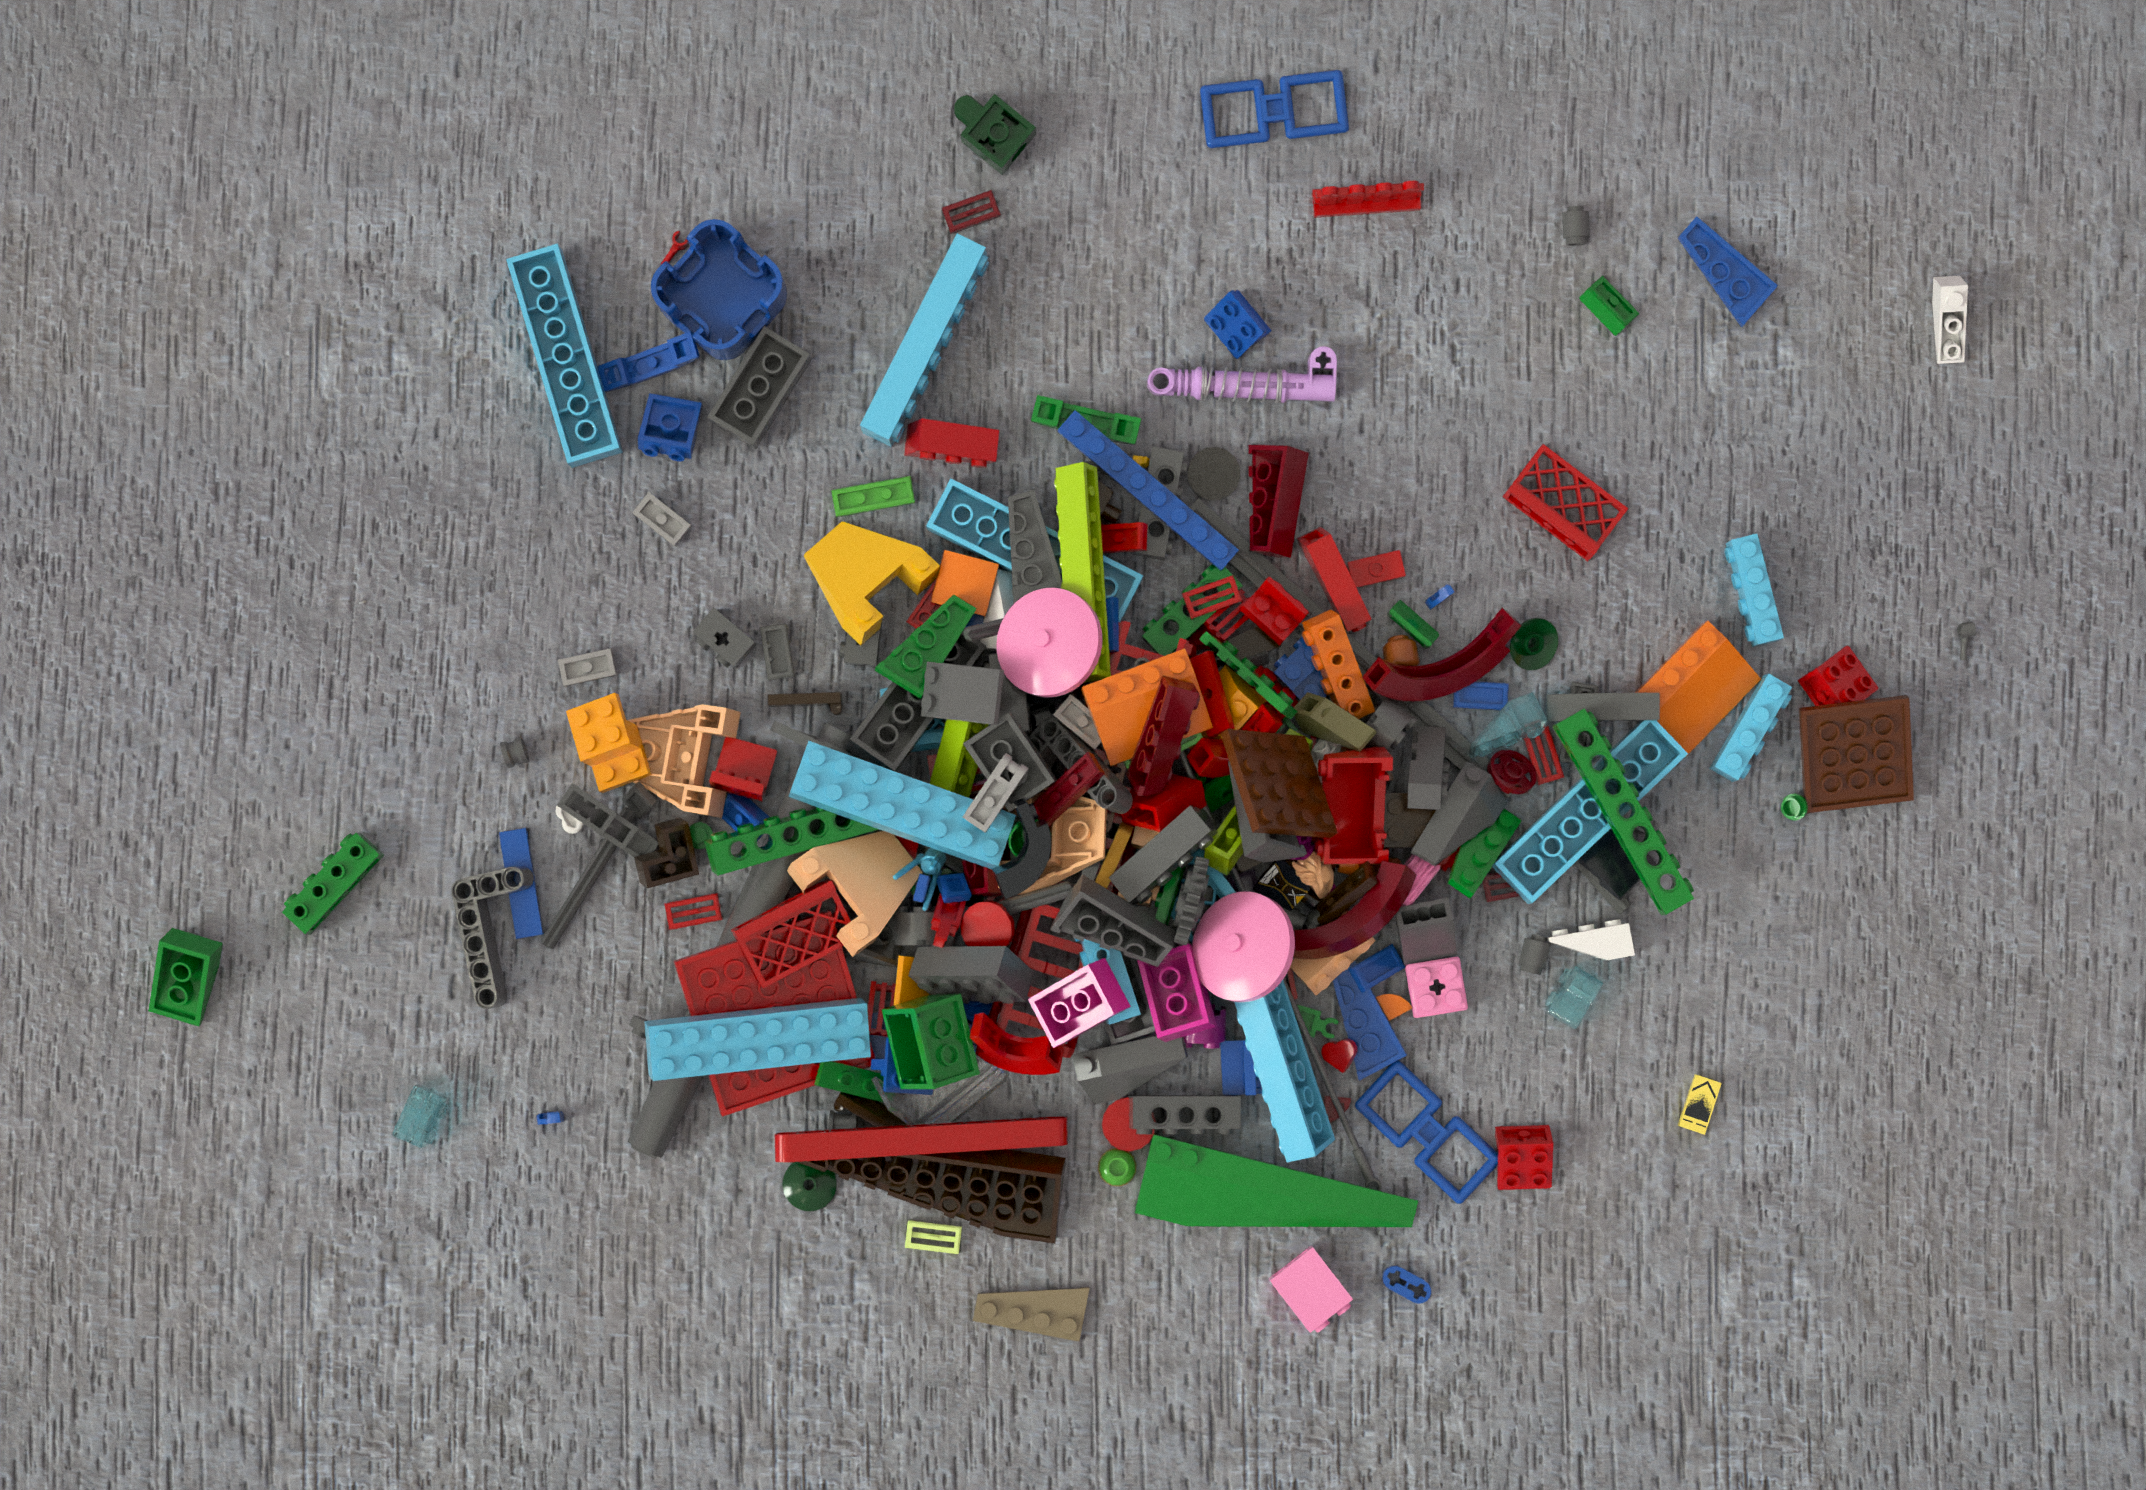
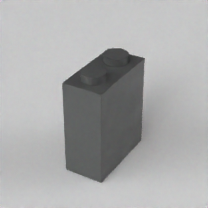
M1448 897L1400 907L1395 917L1404 965L1457 955L1454 919Z

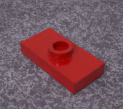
M1400 550L1347 562L1349 573L1356 588L1406 576Z

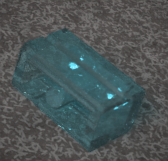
M414 1085L392 1135L419 1148L426 1147V1144L431 1145L438 1131L434 1129L438 1118L441 1120L444 1118L449 1105L445 1104L448 1097L422 1085Z

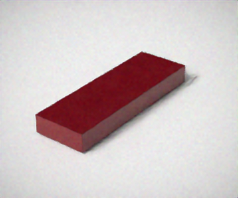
M1086 752L1033 803L1039 820L1044 819L1048 827L1105 774L1093 753Z

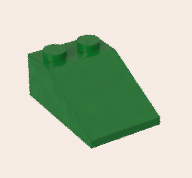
M171 928L159 940L148 1011L200 1026L219 969L223 943Z

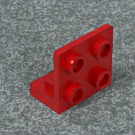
M1848 645L1797 680L1815 706L1865 700L1878 690V686Z
M725 737L716 770L712 771L710 776L711 788L763 802L777 756V750L736 738Z
M1550 1126L1495 1127V1139L1498 1149V1190L1551 1188L1554 1143Z

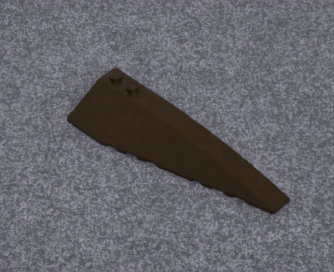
M1001 1149L798 1162L823 1172L826 1170L835 1172L839 1175L838 1177L848 1181L849 1178L865 1183L864 1187L873 1190L875 1188L887 1191L889 1196L930 1210L934 1208L940 1210L947 1217L954 1219L956 1216L970 1221L969 1224L972 1226L990 1228L993 1230L992 1233L1000 1236L1054 1244L1056 1242L1064 1182L1065 1157Z

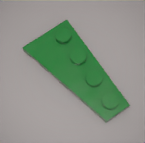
M952 595L926 622L918 627L901 645L895 648L884 661H881L874 671L921 699L924 692V675L927 662L943 663L977 608Z
M1207 631L1200 637L1199 640L1217 652L1216 655L1231 668L1236 669L1237 674L1251 686H1254L1255 690L1280 713L1291 720L1298 712L1291 706L1294 701L1281 690L1278 694L1273 689L1275 683L1265 674H1262L1260 677L1255 672L1256 665L1248 658L1244 657L1242 660L1236 655L1239 650L1228 640L1222 643Z
M1503 809L1491 827L1485 828L1474 839L1468 840L1461 845L1455 856L1448 884L1471 899L1522 820L1506 809Z

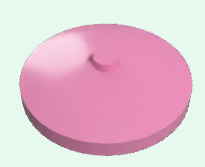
M1043 588L1030 592L1020 598L1008 610L1001 622L996 645L999 664L1012 684L1031 695L1057 697L1067 694L1083 684L1092 674L1098 663L1102 649V630L1099 619L1092 607L1084 599L1068 590Z
M1246 891L1224 896L1208 908L1197 925L1192 943L1195 964L1202 984L1214 995L1233 1002L1254 1001L1272 992L1286 976L1291 966L1295 949L1293 927L1284 909L1274 900L1264 895Z

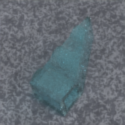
M1532 692L1507 702L1472 742L1469 753L1470 758L1477 756L1485 757L1495 749L1503 746L1504 748H1509L1519 740L1527 737L1530 739L1542 734L1547 718L1534 693Z

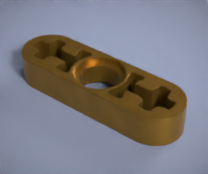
M1121 822L1095 880L1096 883L1106 889L1111 881L1109 877L1115 872L1134 829V826Z

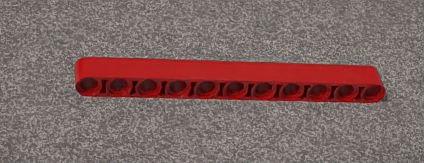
M1064 1116L797 1131L774 1134L775 1162H803L1068 1145L1067 1117Z

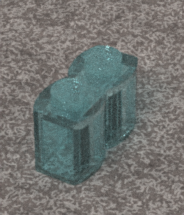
M1573 966L1571 970L1568 968L1564 970L1558 981L1561 983L1557 993L1552 991L1544 1005L1547 1006L1545 1013L1571 1029H1576L1601 989L1603 982L1577 966Z

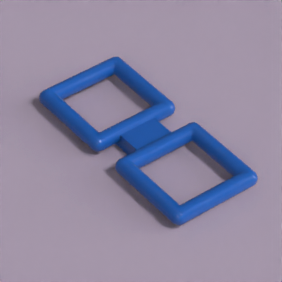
M1340 70L1282 76L1279 80L1281 93L1265 95L1264 84L1260 79L1202 86L1200 88L1207 146L1209 148L1267 142L1270 139L1268 124L1284 122L1286 137L1289 139L1346 133L1349 130V121L1342 72ZM1333 81L1338 123L1296 128L1291 86ZM1254 90L1259 132L1216 137L1211 95Z
M1397 1060L1355 1102V1108L1396 1147L1402 1148L1412 1137L1421 1143L1425 1148L1415 1157V1165L1457 1204H1462L1498 1166V1153L1459 1116H1454L1444 1127L1441 1126L1432 1115L1441 1107L1442 1100L1401 1061ZM1397 1073L1429 1103L1400 1135L1368 1106ZM1456 1130L1464 1135L1488 1158L1483 1166L1460 1190L1454 1187L1428 1162L1430 1157Z

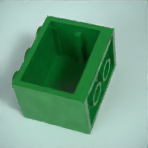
M961 994L926 995L882 1009L901 1089H936L980 1074L973 1043L970 1039V1030Z

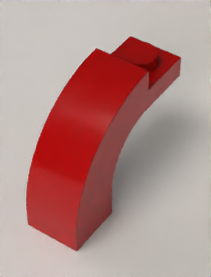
M1262 704L1240 730L1276 733L1283 723L1270 705ZM1202 737L1186 756L1199 776L1213 778L1230 775L1229 759L1222 739L1214 740Z
M985 1013L975 1014L970 1031V1039L977 1044L975 1054L981 1059L998 1068L1020 1074L1046 1075L1060 1072L1064 1048L1061 1045L1053 1048L1047 1035L1034 1038L1014 1036L1000 1029Z

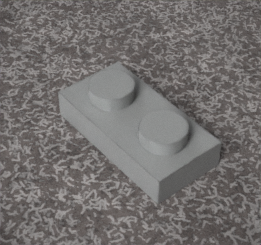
M650 492L647 493L632 512L674 547L692 527Z
M611 648L558 660L564 687L617 676Z
M1070 694L1053 716L1096 751L1102 743L1089 709Z

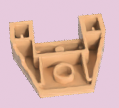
M702 704L684 710L678 709L669 713L654 714L628 720L638 726L652 774L633 783L636 784L640 781L647 790L685 812L722 818L726 791L703 787L712 735L736 738L741 712L729 708Z
M1049 787L1029 799L1027 803H1034ZM1081 796L1049 826L1051 831V852L1043 873L1033 885L1017 895L1052 886L1104 859L1107 809L1100 807L1095 800ZM1004 805L1003 809H1004L1005 811L1009 812V811L1007 810V808L1005 807V805ZM1016 809L1010 812L1018 816ZM1000 861L999 866L1009 861Z
M885 831L814 847L792 862L787 870L803 892L825 876L832 880L835 887L858 915V917L841 928L836 935L852 957L877 939L919 878V874H922L921 869L916 865L897 880L893 879V875L912 862L913 859L895 835Z

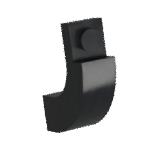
M1024 798L1013 802L1024 830L1023 847L1014 859L992 869L1000 892L1005 899L1025 891L1036 882L1043 873L1051 852V835L1048 824L1044 819L1034 821L1038 819L1036 809L1033 803L1028 804Z

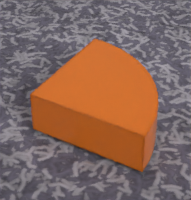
M1383 994L1376 997L1389 1021L1412 1009L1410 1003L1398 995Z

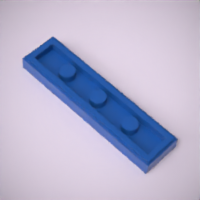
M527 828L499 832L504 868L525 866L534 875ZM518 872L514 875V881L517 885L521 882V876ZM534 876V881L530 888L509 894L516 939L544 935Z

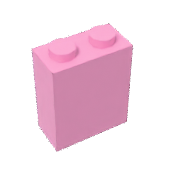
M1309 1246L1268 1278L1310 1333L1313 1330L1317 1333L1330 1323L1327 1319L1335 1313L1340 1316L1351 1307L1349 1302L1353 1298L1312 1246Z

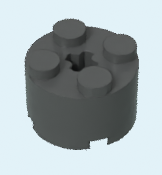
M1386 697L1366 723L1377 733L1365 747H1385L1391 754L1394 748L1390 745L1394 744L1397 747L1406 735L1402 731L1403 728L1409 731L1418 718L1393 699Z
M912 906V911H910V907H898L893 914L895 945H933L937 931L931 929V921L936 906H932V911H929V907L927 911H923V906Z

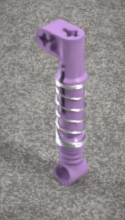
M1322 346L1316 348L1309 355L1307 374L1288 373L1283 369H1277L1276 373H1273L1271 368L1268 372H1258L1257 368L1254 369V372H1245L1242 367L1239 371H1229L1228 367L1225 368V371L1214 370L1213 366L1210 369V373L1207 371L1206 366H1198L1195 370H1191V373H1188V369H1184V373H1182L1181 369L1175 372V369L1161 367L1156 368L1150 373L1147 379V388L1156 396H1174V393H1177V396H1180L1181 393H1183V396H1187V393H1190V396L1201 401H1205L1208 394L1213 392V397L1217 401H1220L1221 398H1230L1234 402L1236 398H1244L1246 402H1249L1250 399H1259L1261 403L1265 399H1273L1276 404L1285 403L1287 400L1334 402L1337 358L1334 351L1329 347ZM1321 354H1324V359H1329V363L1324 365L1323 370H1331V375L1312 374V370H1318L1321 367L1320 363L1315 360ZM1164 375L1168 380V386L1164 389L1156 388L1153 384L1154 377Z

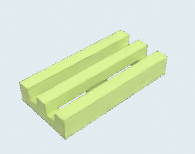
M908 1220L905 1248L959 1254L962 1226ZM913 1227L952 1231L956 1232L955 1236L913 1232L912 1230ZM911 1238L955 1243L954 1247L913 1243Z

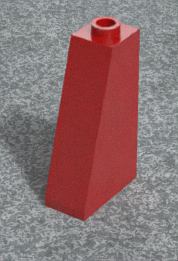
M1318 527L1297 538L1334 612L1340 615L1344 629L1356 632L1366 627V622L1372 619L1331 534L1322 527Z

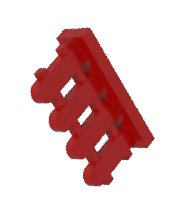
M1405 181L1397 184L1384 182L1369 186L1356 184L1349 187L1338 188L1336 186H1328L1322 189H1313L1314 218L1420 211V197L1422 196L1421 191H1424V183H1419V181Z

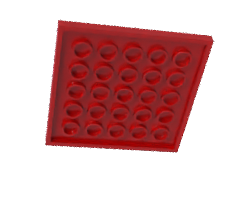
M830 910L821 912V914L833 917ZM814 915L796 920L795 926L809 930ZM818 916L813 932L827 936L832 920ZM783 925L775 927L770 939L785 943L790 927ZM835 926L831 937L838 939ZM793 929L789 944L803 948L808 933ZM768 931L761 934V936L767 937ZM812 935L807 950L816 953L823 950L826 939ZM755 937L746 942L750 953L761 956L765 940ZM737 940L674 961L690 1016L857 998L842 947L764 989L761 988ZM830 940L828 946H830V945H832V944H834V943H836V942ZM769 942L765 957L779 961L784 946ZM788 947L783 963L792 966L797 964L802 951ZM806 953L804 959H806V958H808V957H810V956H812V955ZM753 957L754 961L758 965L759 959ZM763 960L760 972L764 980L775 975L778 964ZM782 966L780 972L787 969L788 967ZM871 1042V1057L838 1060L835 1062L863 1069L871 1067V1059H875ZM820 1063L709 1075L721 1116L723 1117L815 1086Z

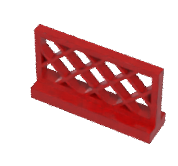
M1544 444L1541 445L1502 496L1586 561H1589L1594 556L1601 544L1629 509ZM1542 453L1551 459L1553 469L1539 470L1538 458ZM1534 465V471H1529ZM1568 472L1571 474L1574 485L1561 487L1559 473ZM1554 474L1556 487L1542 489L1540 475ZM1535 476L1537 489L1528 490L1520 482L1524 477ZM1589 488L1595 495V502L1582 503L1580 489ZM1575 490L1577 503L1564 505L1562 491ZM1557 492L1559 505L1549 506L1546 504L1543 493ZM1601 505H1611L1619 512L1615 518L1604 519ZM1596 506L1599 520L1585 521L1583 507ZM1578 508L1580 522L1571 523L1566 519L1565 509ZM1606 523H1610L1609 526H1608V527L1606 528V530H1605V524H1606ZM1600 524L1601 536L1597 542L1588 536L1586 526Z
M825 879L805 892L802 891L734 927L731 931L738 941L761 988L764 989L844 946L839 939L831 936L836 922L847 925L851 920L836 892L832 880ZM831 897L836 904L833 917L819 913L822 902ZM816 906L815 912H814V911H811V910H808V909H810V908ZM803 912L814 915L809 930L795 926L798 915ZM839 912L843 920L837 919ZM818 916L832 920L827 936L813 932ZM793 918L791 924L784 923L787 920ZM778 925L790 927L785 943L770 939L774 927ZM793 929L808 933L803 948L789 944ZM768 931L767 937L761 936V934ZM812 935L826 939L823 950L817 953L807 950ZM755 937L765 940L761 956L750 953L746 942ZM830 940L836 942V943H834V944L828 946ZM769 942L784 946L779 961L765 957ZM788 947L802 951L799 962L793 966L783 963ZM806 953L812 955V956H810V957L804 959ZM753 957L759 959L758 965L754 961ZM763 960L778 964L775 975L767 980H764L760 972ZM782 966L788 967L787 969L780 972Z

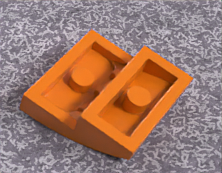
M944 550L931 602L943 605L952 595H955L977 608L974 614L986 616L999 564Z

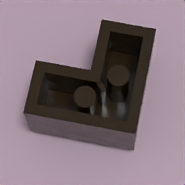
M676 818L654 824L660 850L634 857L639 882L646 888H651L699 875L688 822L682 818Z

